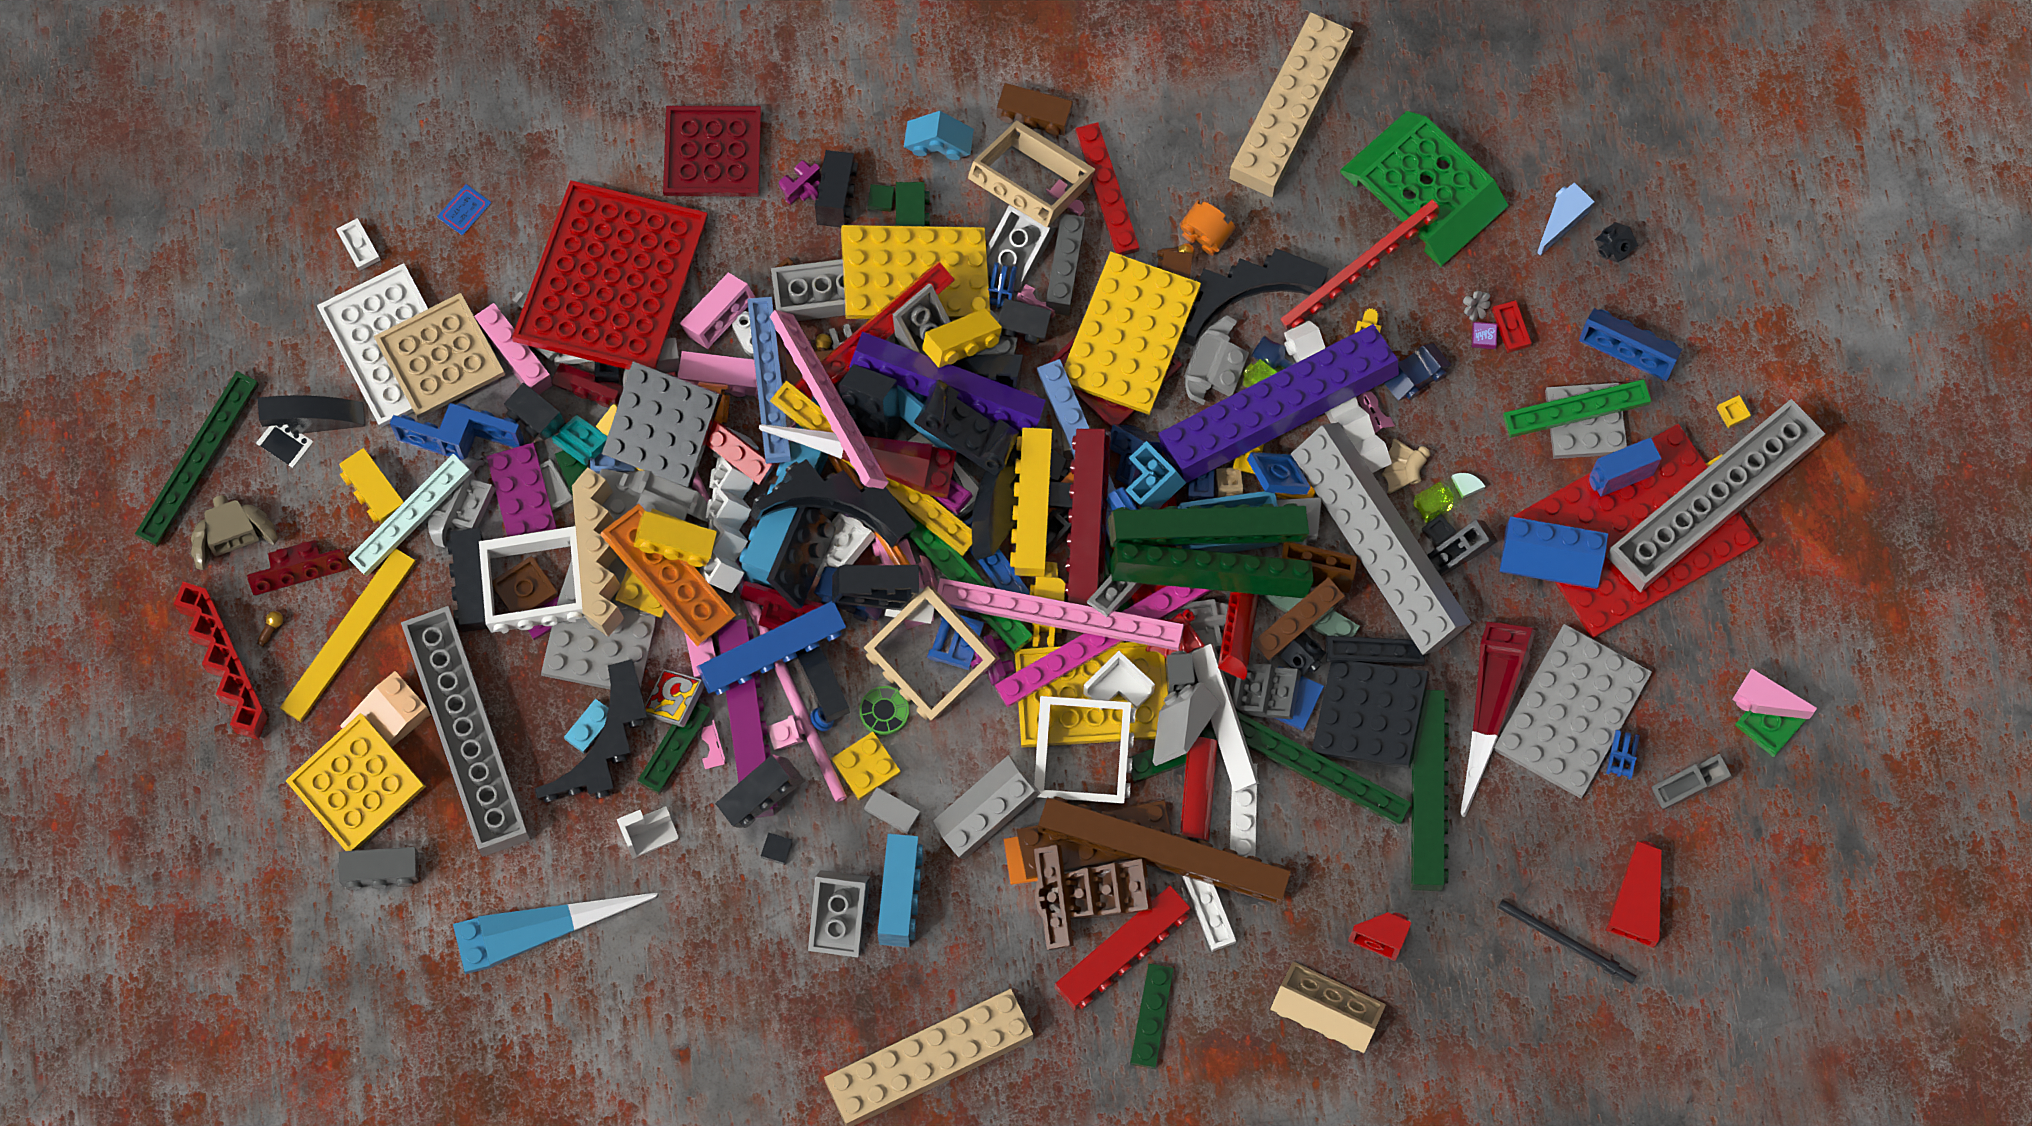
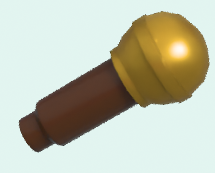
M1187 243L1175 248L1157 250L1158 257L1162 258L1164 250L1192 253L1194 255V248Z
M820 334L815 340L817 351H827L832 345V339L827 334Z
M272 611L267 614L266 625L258 638V645L264 647L274 630L282 625L283 616L281 613Z

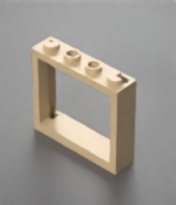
M1016 120L973 161L968 179L1047 228L1089 187L1095 169ZM1013 146L1074 185L1051 206L993 170L990 166L1007 149Z
M927 586L864 647L868 652L866 657L874 665L879 664L885 670L882 673L884 677L892 684L896 682L901 688L900 694L907 701L910 702L912 700L918 706L917 712L925 720L929 718L931 721L936 720L1000 659L933 586ZM926 599L983 659L933 709L877 649Z

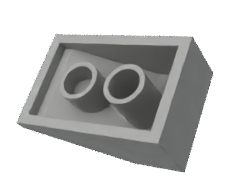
M1009 205L986 248L988 275L992 277L994 262H998L997 280L1000 281L1003 265H1008L1006 286H1009L1012 267L1017 266L1014 290L1019 291L1047 248L1057 227L1050 224L1046 228Z
M927 284L893 314L895 336L900 346L926 356L928 355L922 349L925 333L951 322L931 284Z
M1202 682L1193 686L1189 684L1177 693L1173 691L1165 697V704L1159 711L1153 755L1155 766L1186 754L1221 703Z
M823 870L818 872L815 876L808 951L859 957L868 902L870 876Z

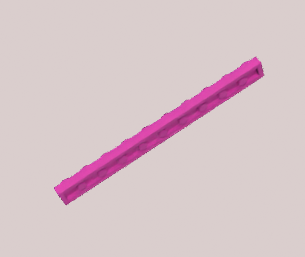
M1166 586L1121 613L1152 619H1163L1212 590ZM1084 633L995 684V689L1008 708L1124 640Z

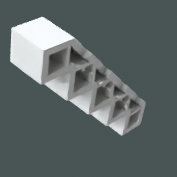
M1307 321L1284 333L1287 340L1284 345L1288 354L1293 356L1296 363L1325 349L1320 330L1311 321ZM1356 397L1325 412L1331 423L1339 422L1372 473L1392 464L1385 442L1375 435L1369 414L1359 407Z
M728 428L754 449L758 450L757 445L749 437ZM714 451L713 456L717 458L716 468L711 471L710 488H713L712 499L708 500L706 519L710 520L709 529L717 532L711 558L706 567H700L699 572L709 584L732 593L741 582L744 571L735 561L748 542L739 529L747 521L751 508L744 502L743 498L751 489L754 481Z

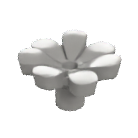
M1475 291L1473 298L1470 296L1464 298L1463 303L1467 305L1464 313L1470 316L1473 322L1478 317L1483 319L1486 316L1484 309H1488L1490 306V302L1487 301L1490 298V294Z

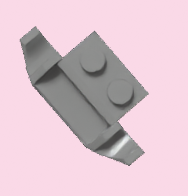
M1227 315L1208 327L1200 335L1184 375L1188 397L1200 405H1204V395L1209 388H1213L1228 397L1233 395L1249 352L1229 342L1230 337H1228V334L1237 321Z
M466 458L461 460L472 473L429 515L428 528L435 545L445 548L447 545V530H454L455 526L463 529L478 528L496 490L493 485L477 481V478L474 476L477 467L484 466L485 462L480 459Z
M652 471L623 473L619 484L641 494L637 504H640L645 511L651 512L653 508L685 520L686 515L689 514L706 522L710 521L706 519L708 503L696 490L652 474Z
M1215 599L1191 602L1163 618L1166 620L1171 619L1178 613H1183L1185 609H1190L1195 615V620L1190 622L1191 626L1204 645L1213 644L1215 645L1216 652L1221 651L1222 638L1220 630H1224L1228 609L1227 604L1215 602Z

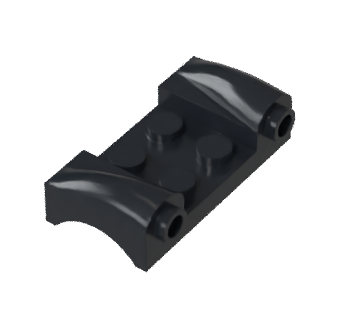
M938 379L929 388L928 398L914 423L994 476L997 475L1005 467L1020 432L1001 419L994 423L957 399L959 394L957 390Z

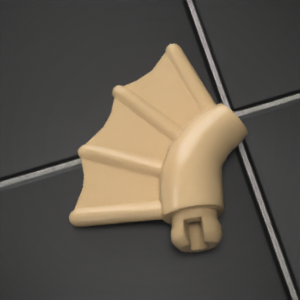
M1394 438L1392 447L1388 451L1392 464L1386 466L1382 473V476L1388 482L1389 494L1409 483L1417 484L1421 482L1420 470L1430 456V451L1426 447L1420 446L1418 450L1414 451Z

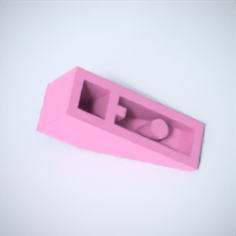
M1754 669L1750 670L1732 699L1738 707L1745 711L1750 710L1753 713L1810 719L1817 709Z

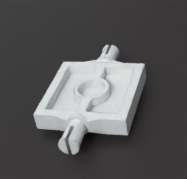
M839 513L832 521L836 530L816 576L820 577L825 566L838 568L845 564L852 565L876 537L874 533L864 527V523Z

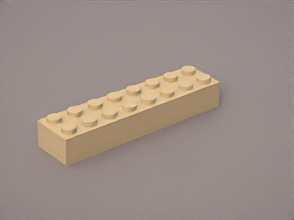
M1310 12L1231 166L1229 179L1273 198L1351 44L1352 30Z
M1009 989L825 1076L824 1079L845 1126H855L1033 1041V1033L1012 990Z

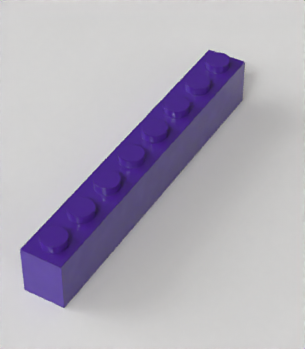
M865 332L861 333L849 366L851 368L855 364L896 379L898 386L927 397L929 388L940 379L959 392L957 399L994 422L1001 419L1021 432L1022 428L1037 427L1046 401L950 364L938 368L929 356Z

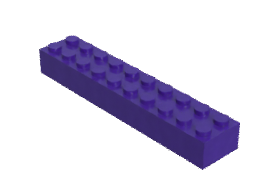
M1372 324L1159 432L1161 449L1173 468L1188 483L1398 376V359L1375 325Z

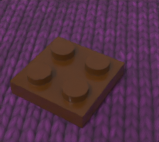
M532 555L492 580L493 589L510 613L539 609L559 596Z

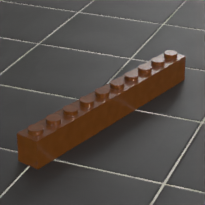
M1055 796L1053 799L1047 797L1038 824V832L1132 861L1145 859L1146 865L1281 906L1291 873L1281 864L1262 863L1260 858L1255 856H1247L1246 858L1237 855L1238 853L1232 849L1223 848V850L1213 848V845L1209 842L1199 841L1196 843L1190 841L1187 836L1175 833L1173 836L1164 833L1165 831L1162 828L1150 826V828L1140 826V822L1133 819H1126L1125 821L1117 819L1116 815L1110 812L1091 811V807L1084 804L1071 805L1067 803L1066 799Z

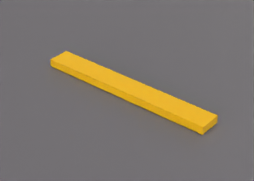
M396 548L391 552L280 706L283 712L302 723L416 564L414 559Z

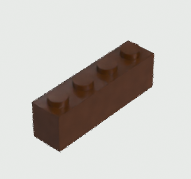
M1328 577L1252 642L1271 663L1286 650L1295 638L1309 631L1341 604L1346 597Z

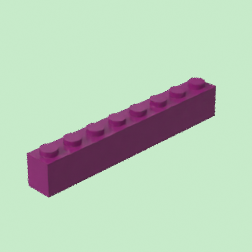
M746 619L730 621L718 631L720 653L723 654L754 639L753 627L747 626ZM754 672L751 673L752 679L740 685L736 680L728 684L730 689L726 691L738 783L771 756L769 744L764 745L763 736L768 735L766 720L761 721L760 712L764 711L763 698L757 696L756 689L761 688L759 673L754 674ZM778 802L756 818L774 816L773 808L778 807Z

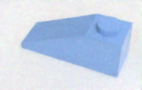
M1575 183L1568 188L1564 186L1556 194L1557 199L1537 252L1540 256L1592 210L1594 201Z

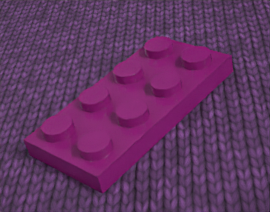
M534 443L486 456L507 537L557 529Z

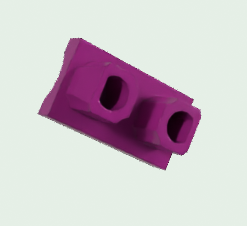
M802 160L794 168L795 173L800 176L796 181L788 175H785L779 181V187L785 194L786 202L790 205L799 197L802 201L809 197L817 200L819 197L816 190L819 185L818 180L821 178L819 173L820 167L816 163L811 166Z
M992 635L984 636V642L998 657L1007 651V646L1001 639H993ZM974 652L976 659L971 662L972 669H975L983 661L976 652ZM999 659L983 675L987 674L991 686H994L1002 681L1003 678L1011 676L1015 668L1011 660L1001 662V659Z

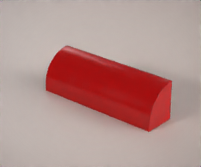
M1230 592L1218 668L1244 680L1248 671L1259 594Z
M1198 737L1186 756L1180 834L1187 836L1189 840L1209 842L1218 747V741L1210 738Z

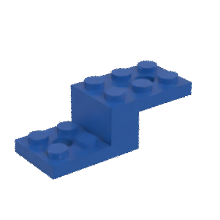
M449 403L439 429L436 425L429 422H424V424L415 422L413 418L406 415H401V417L393 415L390 421V426L397 441L447 457L454 454L460 460L468 457L476 436L512 448L523 446L525 442L519 424L515 420L510 418L499 419L494 417L492 413L484 410L477 412L462 403L457 405Z

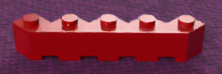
M182 582L174 605L179 613L194 617L188 631V635L193 643L208 647L202 661V666L207 673L222 677L216 696L221 703L236 707L230 726L237 734L259 740L268 716L215 603L205 588Z

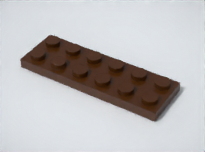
M1164 800L1106 811L1116 815L1117 819L1124 821L1126 819H1133L1140 822V826L1147 828L1156 826L1162 828L1165 831L1164 833L1172 835ZM1038 825L1016 829L1026 880L1037 878L1034 849L1052 845H1061L1064 872L1129 860L1038 832Z

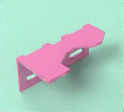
M1059 179L1051 190L1046 188L1047 194L1058 200L1065 193V188L1068 185ZM1075 200L1067 208L1076 216H1080L1085 211L1084 205L1080 200Z
M1025 284L1021 293L1018 292L1017 301L1052 310L1051 318H1053L1055 310L1047 307L1046 302L1037 300L1033 294L1035 288Z
M1371 391L1364 392L1356 398L1363 410L1369 414L1375 433L1382 428L1395 426L1391 417H1386L1378 407V399ZM1365 396L1367 397V399H1368V401H1369V403H1370L1369 405L1367 404V402H1366V400H1365V398H1364ZM1371 407H1373L1375 411L1374 414L1371 412ZM1375 417H1377V419L1379 420L1380 425H1378Z
M920 555L921 562L916 565H919L923 571V575H921L920 570L919 574L922 581H924V587L933 586L937 591L938 581L935 578L930 560Z
M712 720V725L703 727L701 733L702 740L709 745L710 749L708 757L702 759L705 769L725 764V757L714 720Z

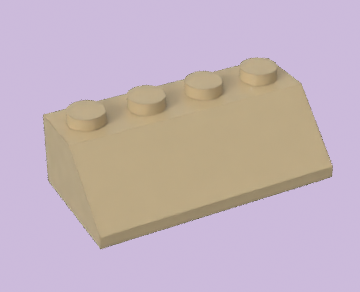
M1293 961L1270 1010L1277 1012L1282 1017L1290 1018L1300 1023L1305 1028L1318 1031L1329 1039H1335L1347 1045L1350 1049L1365 1053L1386 1004Z

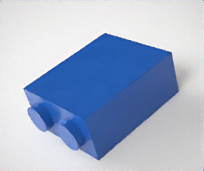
M1651 437L1597 459L1589 481L1593 490H1597L1600 497L1654 475L1661 457Z

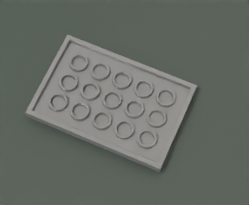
M1563 624L1493 750L1571 794L1582 798L1613 743L1615 730H1620L1652 672Z

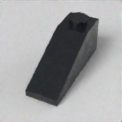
M1476 519L1427 554V557L1442 577L1475 558L1498 542L1485 521Z

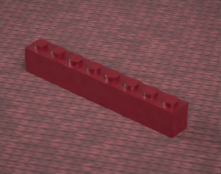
M1076 429V435L1072 438L1075 460L1071 462V473L1074 474V483L1070 486V498L1073 499V504L1068 515L1069 523H1072L1071 533L1067 537L1070 557L1066 561L1069 582L1065 584V595L1068 597V603L1089 607L1092 606L1087 601L1104 583L1108 506L1106 499L1108 498L1111 432L1106 429Z

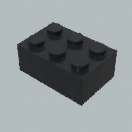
M853 364L839 384L843 403L862 436L894 439L901 428L897 380Z

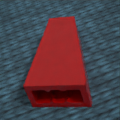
M1637 841L1633 847L1605 931L1654 948L1659 940L1662 850L1657 849L1653 843Z

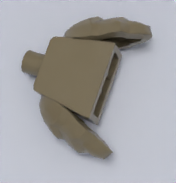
M219 495L213 499L214 508L205 511V519L201 520L193 530L191 536V556L194 558L196 568L205 570L208 563H210L211 553L216 557L259 541L256 532L267 542L275 545L278 541L275 525L260 508L249 504L241 506L237 500L228 502L225 495Z

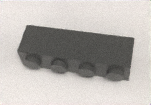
M1061 214L1046 299V306L1055 310V314L1070 316L1085 229V217Z

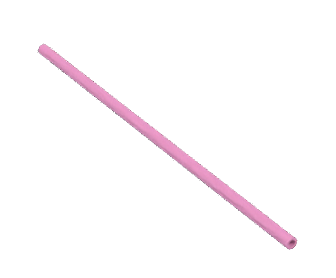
M697 471L692 489L703 496L708 503L710 497ZM737 558V560H736L735 562H736V563L738 564V566L741 568V565H740V563H739V561H738V558ZM743 576L741 582L737 585L740 594L745 582ZM743 600L759 636L771 631L769 628L758 625L762 612L759 604ZM783 659L774 662V669L797 719H801L803 723L805 737L835 802L843 801L847 798L816 728L811 722L810 715L788 667L783 662Z

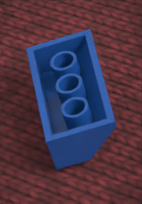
M1596 308L1589 315L1579 338L1580 342L1666 382L1682 351V348H1679L1676 343L1670 340L1664 341L1656 337L1651 331L1636 328L1631 322L1619 320L1608 311Z
M1510 516L1505 530L1499 572L1597 589L1605 558L1608 533Z

